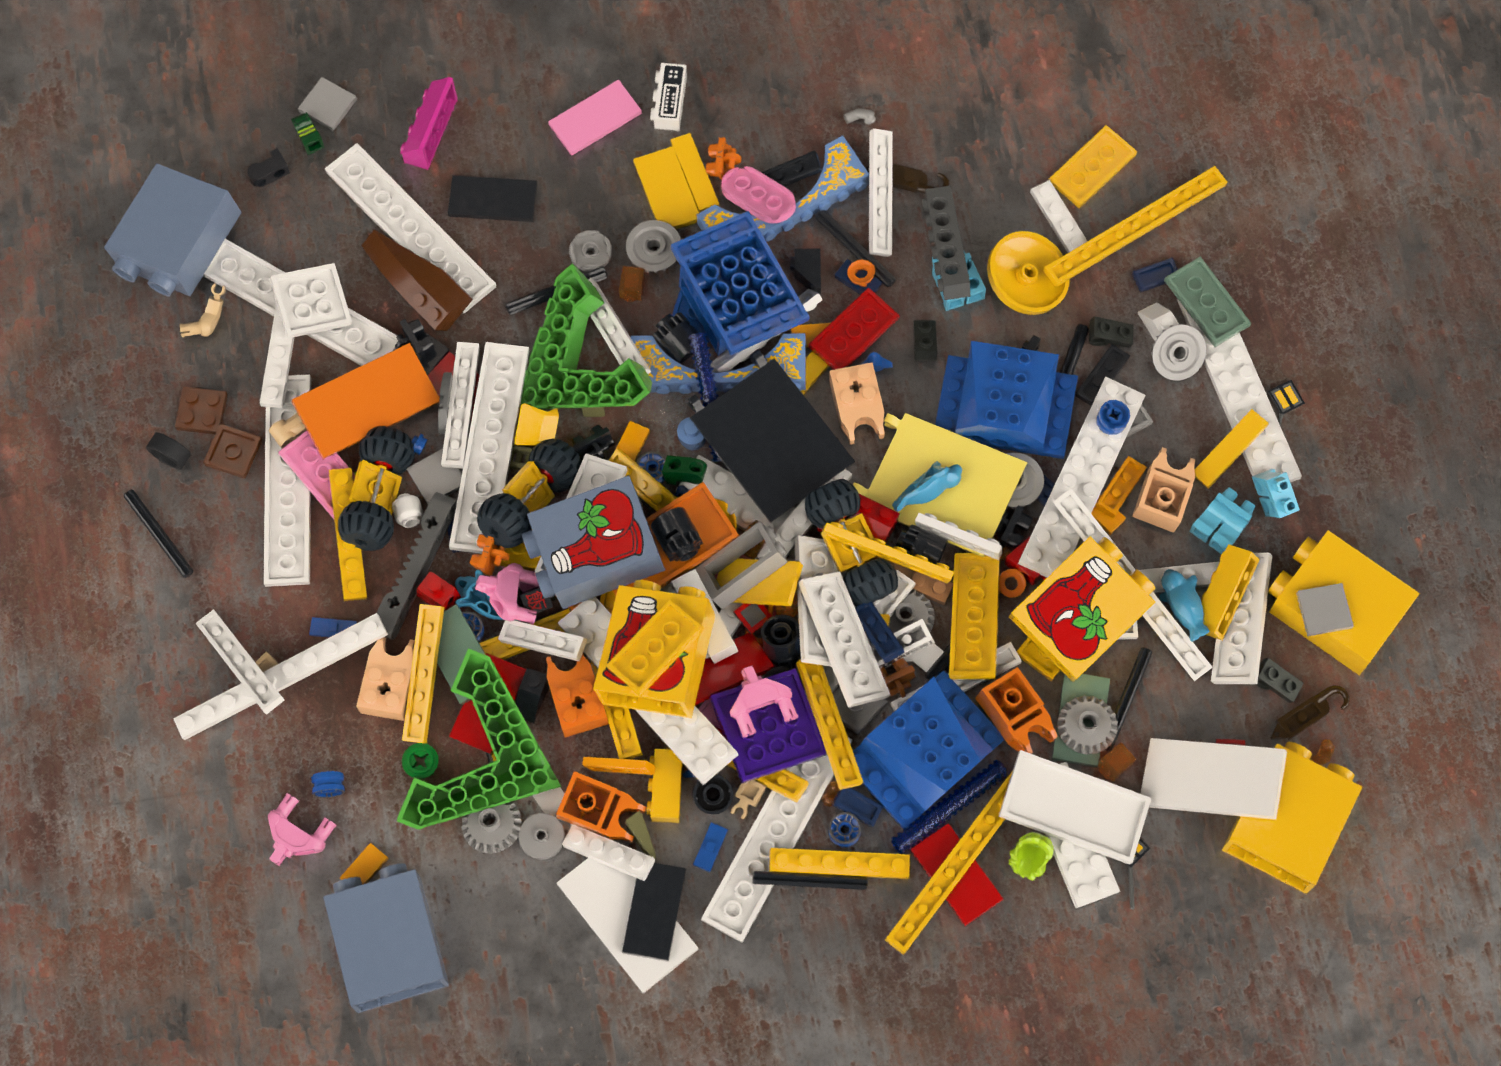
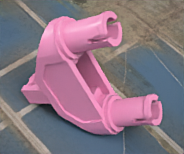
M512 563L498 572L496 576H479L475 589L490 596L489 602L503 620L511 622L516 619L531 625L534 624L537 611L519 607L517 595L519 582L533 585L534 587L539 585L535 572L523 569L520 564Z
M753 666L746 667L741 671L744 682L741 683L743 689L729 713L733 719H736L743 738L747 737L748 734L751 736L757 732L749 716V713L756 709L775 703L779 705L785 722L799 717L791 701L792 692L789 687L767 678L763 679L761 676L757 677Z
M288 793L277 809H273L268 814L272 837L275 841L273 845L275 850L269 859L278 866L282 864L286 857L291 858L293 855L302 856L322 852L326 847V839L337 826L324 817L314 834L309 835L290 823L287 817L299 801Z

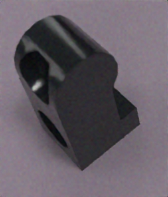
M278 148L270 151L272 157L261 163H253L249 166L247 173L254 186L263 187L290 173L288 165Z

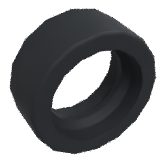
M155 432L146 446L147 451L158 460L179 470L183 468L191 456V453L179 442L158 432Z

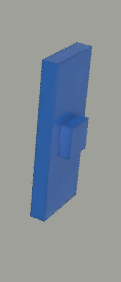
M312 617L309 635L332 637L357 624V621Z
M714 823L710 824L693 866L711 872L728 829Z

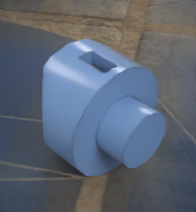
M690 417L685 418L679 423L677 436L681 445L692 451L703 447L706 439L690 420Z

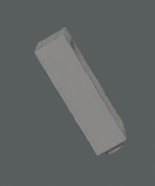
M759 521L695 568L710 598L721 609L726 608L788 562L784 556L786 550L779 541L775 540L777 534L771 526L766 527ZM762 540H765L770 552L723 587H720L714 575Z

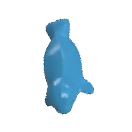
M936 461L927 472L908 486L893 502L894 510L899 512L907 505L930 502L937 498L945 489L955 487L961 481L962 467L958 464L950 467H941V464Z
M477 569L475 571V577L466 576L456 579L455 586L461 598L456 600L455 604L459 607L469 606L487 618L503 620L489 602L490 596L475 589L479 576H484L481 570Z
M1168 569L1164 572L1161 579L1165 592L1160 594V600L1167 602L1176 620L1189 629L1190 641L1193 642L1199 639L1200 636L1210 632L1203 624V606L1195 590L1198 582L1197 577L1193 575L1185 579L1179 572Z

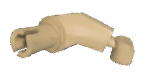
M217 283L212 285L211 291L214 296L209 297L206 310L199 321L180 324L182 338L199 334L207 337L213 333L221 316L223 299L220 296L226 292L224 285L220 293L215 291Z

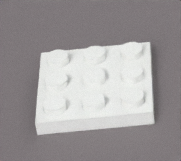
M335 263L272 275L270 277L287 339L352 324Z

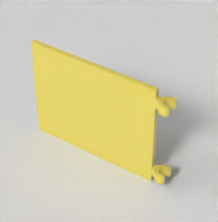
M887 413L884 419V426L897 429L870 488L866 489L860 484L853 483L858 493L894 510L893 502L908 486L927 472L933 463L938 461L941 467H950L958 464L963 470L961 481L958 485L945 489L937 498L930 502L905 506L898 512L900 515L897 522L909 527L912 524L916 526L915 519L918 513L924 515L929 513L937 517V520L941 522L949 521L956 524L961 530H972L978 533L979 537L986 540L987 538H993L1027 462L907 413L904 414L902 420ZM948 540V543L954 546L962 548L983 558L985 556L984 554H981L979 552H976L974 550H971L969 548H966L964 546H961Z

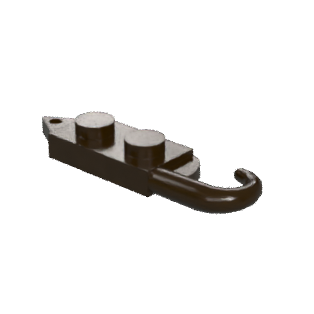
M892 163V187L915 193H925V189L937 188L927 185L928 178L922 170ZM938 173L937 176L943 180L941 187L949 186L948 178L944 174Z
M1333 685L1312 696L1276 720V727L1271 735V739L1291 740L1326 717L1330 711L1329 703L1326 699L1333 694H1340L1343 697L1344 702L1340 708L1344 710L1350 702L1348 692L1343 687Z

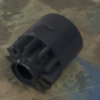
M681 312L675 316L668 314L657 323L658 331L653 336L660 346L667 350V354L680 364L695 354L706 341L695 327L690 325L688 319Z
M683 507L666 511L651 524V529L670 562L673 560L683 562L691 559L698 553V549L701 548L700 545L703 544L697 529Z
M912 524L909 531L903 530L896 546L906 549L907 554L912 556L916 554L928 558V562L936 564L940 562L948 540Z
M775 615L767 619L761 629L764 652L773 665L777 662L778 667L786 664V667L790 668V662L793 661L796 664L798 657H801L799 623L788 615Z
M717 773L704 785L697 779L693 785L692 797L696 806L702 812L716 815L724 812L731 805L733 789L729 781ZM712 787L717 788V797L714 799L707 798V790Z

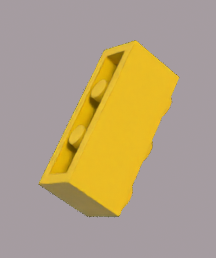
M655 749L654 756H650V763L656 767L653 778H649L648 792H652V801H647V815H651L652 822L679 823L683 762L671 749Z

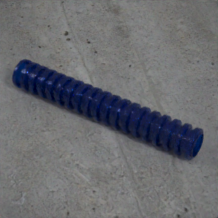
M701 332L688 336V340H691L689 346H692L690 351L694 355L692 357V360L695 361L693 367H696L694 372L698 376L696 377V380L699 382L697 387H700L698 394H701L699 399L702 401V405L706 407L716 400L719 394H716L718 387H715L717 382L714 381L713 377H715V374L712 373L714 367H711L713 361L710 360L712 355L708 351L710 347L707 346L709 340H706V336L708 334ZM708 445L712 450L710 455H713L711 462H721L722 460L717 453Z
M995 759L993 765L989 764L987 769L983 768L982 773L978 772L976 774L977 777H971V781H966L965 786H959L960 789H955L954 794L950 793L948 798L942 799V803L938 802L936 807H931V811L927 810L925 812L926 815H921L919 820L915 819L914 824L910 823L908 828H903L902 833L898 832L896 837H891V842L900 854H905L906 849L910 850L912 845L916 846L917 841L921 842L923 840L922 837H928L929 832H934V828L938 829L940 824L944 825L946 819L950 820L952 815L956 816L957 811L961 812L963 810L962 807H968V803H973L974 798L978 799L980 794L984 795L986 789L990 790L992 785L996 786L997 781L1001 782L1003 780L1002 777H1008V771L1005 766Z

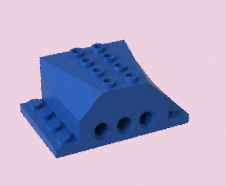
M749 211L671 244V250L680 264L679 287L718 356L726 350L729 351L730 355H733L809 321L810 317Z
M971 341L968 358L948 355L935 425L988 447L1064 459L1078 376L1056 372L1059 354Z
M943 671L936 678L933 677L868 734L862 743L853 750V754L863 779L862 784L901 828L905 830L1005 739L961 688Z

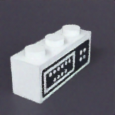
M661 63L660 71H656L655 83H658V89H654L653 102H656L655 108H651L650 120L654 121L655 129L680 131L687 78L686 65Z
M921 619L893 633L905 653L885 664L872 644L870 646L879 668H887L893 665L895 661L901 658L905 659L935 644V641L926 623Z

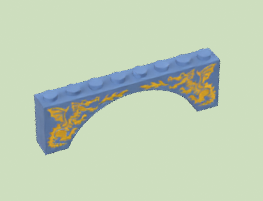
M844 136L825 145V162L822 173L812 190L796 203L795 212L790 218L780 223H766L751 215L766 241H771L782 231L791 230L795 224L809 220L815 213L821 210L826 211L832 204L837 201L842 202L846 200L850 194L856 191L860 192L869 185L868 171ZM713 205L697 214V225L703 231L740 214Z
M805 333L783 334L776 346L764 358L767 362L775 358L800 391L806 390ZM653 335L631 336L632 341L651 370V373L648 374L652 380L651 392L668 394L669 392H679L681 394L701 392L710 394L713 391H722L726 393L759 369L754 364H751L747 367L728 372L698 371L681 365L670 358L656 343Z

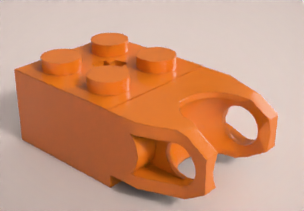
M582 654L580 662L577 661L575 667L569 671L559 670L552 662L551 656L547 657V681L564 737L608 725L604 706L593 689L595 676L591 664ZM582 703V708L577 709L576 705Z
M1018 667L981 689L975 698L1007 744L1018 752L1022 750L1030 754L1033 753L1028 739L1029 732L1039 734L1050 743L1058 737L1050 714L1043 706V701Z
M574 771L556 813V818L610 840H624L632 843L634 836L621 828L618 820L623 813L628 811L645 813L647 807L637 803L629 794ZM587 799H590L591 804H593L591 807L584 808L583 804H580L581 801L585 802Z

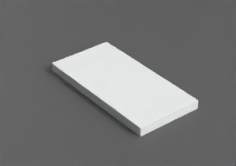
M1151 738L1141 794L1151 798L1150 808L1276 820L1287 751L1278 748Z
M1020 750L998 817L1121 862L1132 864L1151 798Z
M587 858L559 880L557 885L644 994L699 949L676 921L669 962L623 954L622 948L636 877Z

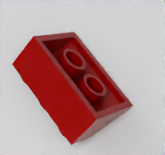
M859 494L860 508L858 512L845 519V521L863 514L873 537L887 543L895 530L900 513ZM817 527V531L822 532L823 528Z

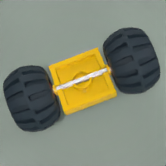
M386 426L374 427L360 442L359 454L361 462L358 465L349 497V502L352 503L341 512L338 519V531L344 542L356 545V548L364 551L382 549L390 541L394 532L392 503L397 498L402 477L399 475L410 467L414 459L412 440L401 430Z
M553 438L537 444L532 449L528 462L502 489L503 493L489 497L481 505L478 511L477 523L482 534L485 537H493L494 545L498 547L512 548L523 543L521 534L532 530L527 514L546 507L555 497L553 492H563L571 488L582 463L575 449L569 446L568 443Z
M845 479L832 481L815 489L806 496V515L817 527L823 528L826 523L836 522L843 525L845 530L850 532L852 530L860 531L865 534L864 537L873 540L874 537L863 514L845 521V519L857 513L860 508L859 493L849 481ZM822 535L840 573L856 567L843 577L854 606L881 600L897 590V572L887 560L883 558L871 560L877 556Z

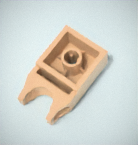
M873 362L830 370L829 383L841 430L848 438L849 444H855L854 431L862 424L871 426L879 439H883L885 435L883 427L885 412Z
M1162 447L1157 458L1152 462L1147 471L1132 517L1174 533L1181 523L1193 487L1195 459L1190 458V461L1183 469H1174L1167 462V449Z
M385 637L377 640L369 652L358 697L357 708L361 714L405 721L415 640L410 639L404 651L397 656H391L386 653ZM386 689H389V690H390V692H389V691H386L385 695L382 694V692H383L384 690H386Z

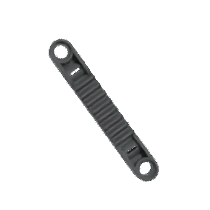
M438 492L432 496L421 519L423 530L418 531L421 538H415L414 540L418 546H411L414 554H407L410 562L403 563L406 570H400L399 573L402 578L395 579L399 586H392L393 592L386 594L377 611L388 633L385 636L386 638L394 640L397 637L416 598L417 588L426 577L447 533L448 527L455 516L457 499Z

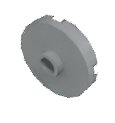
M586 230L577 234L575 239L571 241L569 255L572 263L578 269L589 272L605 267L612 257V246L609 239L600 234V232ZM589 251H594L592 255L587 254Z
M538 813L531 815L523 822L518 838L520 846L526 855L534 859L546 860L560 852L565 839V832L557 818L550 814ZM540 832L546 834L545 838L541 840L537 838V835Z

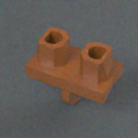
M901 658L893 663L895 673L888 675L884 667L880 668L890 696L899 693L900 697L904 698L906 697L904 690L911 687L909 681L916 678L913 666H909L905 659Z

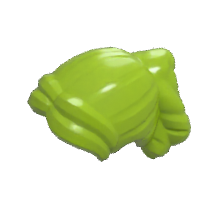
M1031 832L1020 837L1016 847L1010 851L1011 858L1008 864L1012 867L1013 872L1019 874L1022 878L1027 877L1029 880H1035L1036 877H1040L1046 871V864L1054 853V847L1050 838L1037 832Z

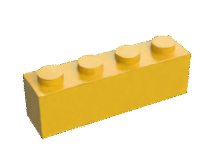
M1228 544L1226 550L1221 554L1220 563L1216 571L1213 572L1207 591L1203 593L1201 599L1204 612L1203 624L1210 631L1206 634L1207 636L1223 640L1259 562V559L1251 551Z

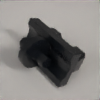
M406 319L400 321L406 338L402 334L396 337L398 342L395 345V349L410 343L420 362L425 360V353L432 350L434 345L428 335L417 340L416 336L425 331L420 320L416 319L407 323Z
M596 425L591 428L590 437L584 439L583 436L578 435L572 439L573 448L580 456L581 462L585 454L605 459L603 452L615 445L610 430L607 427L603 429L600 425Z
M1019 505L1010 521L1008 520L1010 514L1004 513L996 530V533L1001 534L1002 530L1005 529L999 544L1003 549L1007 545L1017 548L1022 543L1024 536L1014 532L1016 526L1028 531L1033 518L1023 513L1024 508Z

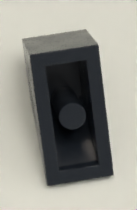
M820 248L795 249L794 257H790V270H795V278L807 289L818 292L821 296Z
M527 668L520 684L516 705L524 720L534 724L548 691L549 684L547 674Z

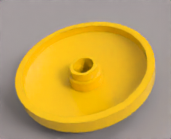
M1019 231L1008 234L993 247L988 257L987 274L993 291L1005 305L1023 314L1039 315L1055 308L1066 296L1070 279L1055 288L1044 273V267L1061 258L1063 254L1055 244L1037 233Z

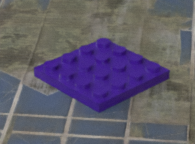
M796 668L767 677V679L781 683L791 689V701L799 717L785 722L779 705L775 703L756 709L749 713L754 728L757 731L751 736L748 734L747 737H742L736 719H733L729 713L743 689L742 686L710 696V701L724 738L738 753L733 762L741 783L827 755Z

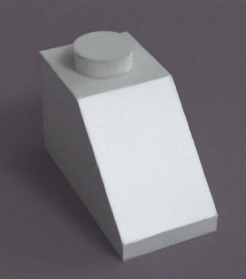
M1159 303L1138 311L1139 317L1155 342L1157 340L1156 336H1159L1163 330L1170 328V325L1175 326L1179 324L1173 313Z

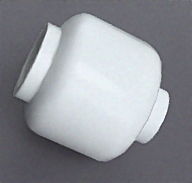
M404 493L399 495L392 503V510L397 524L405 528H411L420 523L424 513L417 496Z

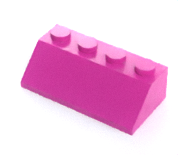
M446 77L432 81L429 89H425L422 106L417 108L416 120L409 127V137L401 146L400 153L403 156L404 163L426 170L429 169L458 99L453 78Z

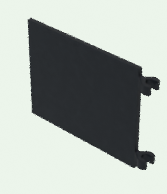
M757 350L751 355V361L759 368L756 372L706 407L702 405L696 394L688 399L689 402L687 404L696 413L690 417V420L771 523L805 499L809 493L823 486L855 463V460L775 358L767 362L763 354Z

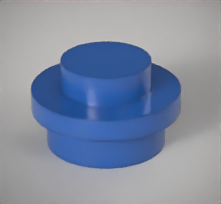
M420 434L419 437L415 435L412 439L414 454L420 455L428 439L424 438L423 434Z

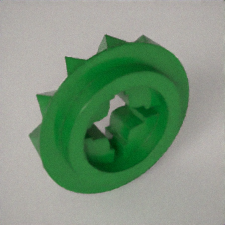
M416 743L408 747L404 752L402 767L410 777L425 779L433 775L436 768H438L439 757L432 746L425 743ZM414 755L421 759L426 757L424 760L426 768L421 765L415 766L417 761Z

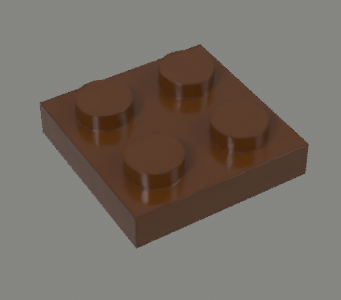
M183 387L175 423L176 430L216 434L219 425L223 421L228 397L227 392Z
M220 424L203 463L207 467L246 479L261 445L262 438Z

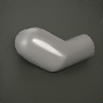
M858 108L844 114L847 124L859 119H864L865 124L868 125L876 121L875 113L869 109Z

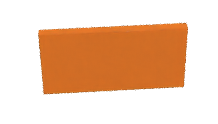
M408 343L292 399L291 402L322 459H325L360 442L374 427H391L438 404L440 398L411 344Z
M704 482L646 518L665 571L641 580L654 582L663 588L739 537V534ZM683 507L697 529L703 544L700 545L701 548L698 549V553L691 559L683 562L680 560L670 562L652 531L651 524L666 511ZM634 582L625 586L634 587ZM618 589L613 590L615 595L617 594Z

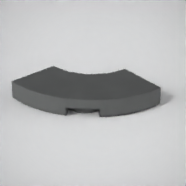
M444 372L441 382L438 408L439 434H445L452 386L451 372Z

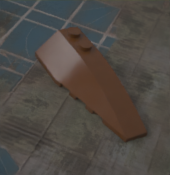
M373 230L361 245L392 286L434 330L448 331L473 300L444 269L435 266L427 259L418 256L410 249L401 246L377 230Z

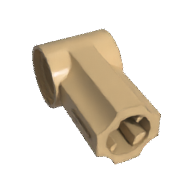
M298 413L286 421L279 420L275 422L269 429V433L282 449L307 431Z

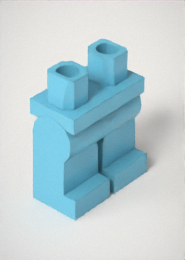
M965 251L964 255L970 280L971 297L944 300L943 292H940L945 311L964 306V302L967 305L985 299L986 288L972 261L970 253H965ZM932 258V275L938 287L937 279H940V275L936 276L934 267L937 259Z
M1269 469L1252 476L1257 494L1262 496L1259 499L1266 517L1282 518L1300 510L1287 472L1281 473L1276 472L1275 469Z
M1231 488L1226 489L1222 494L1218 493L1207 509L1193 523L1189 531L1205 543L1213 535L1208 545L1220 554L1226 550L1228 544L1233 545L1250 522L1255 505L1248 500H1245L1240 507L1235 504L1234 500L1238 494Z

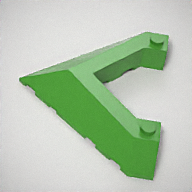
M571 264L555 279L554 286L556 288L553 297L549 298L544 313L546 315L543 327L539 328L529 359L530 363L525 374L520 406L528 404L538 409L635 406L651 392L652 380L644 367L628 358L613 372L577 370L588 317L602 306L604 301L595 286L574 264Z
M468 648L451 692L473 701L497 760L438 785L414 777L396 821L419 830L562 787L489 656Z

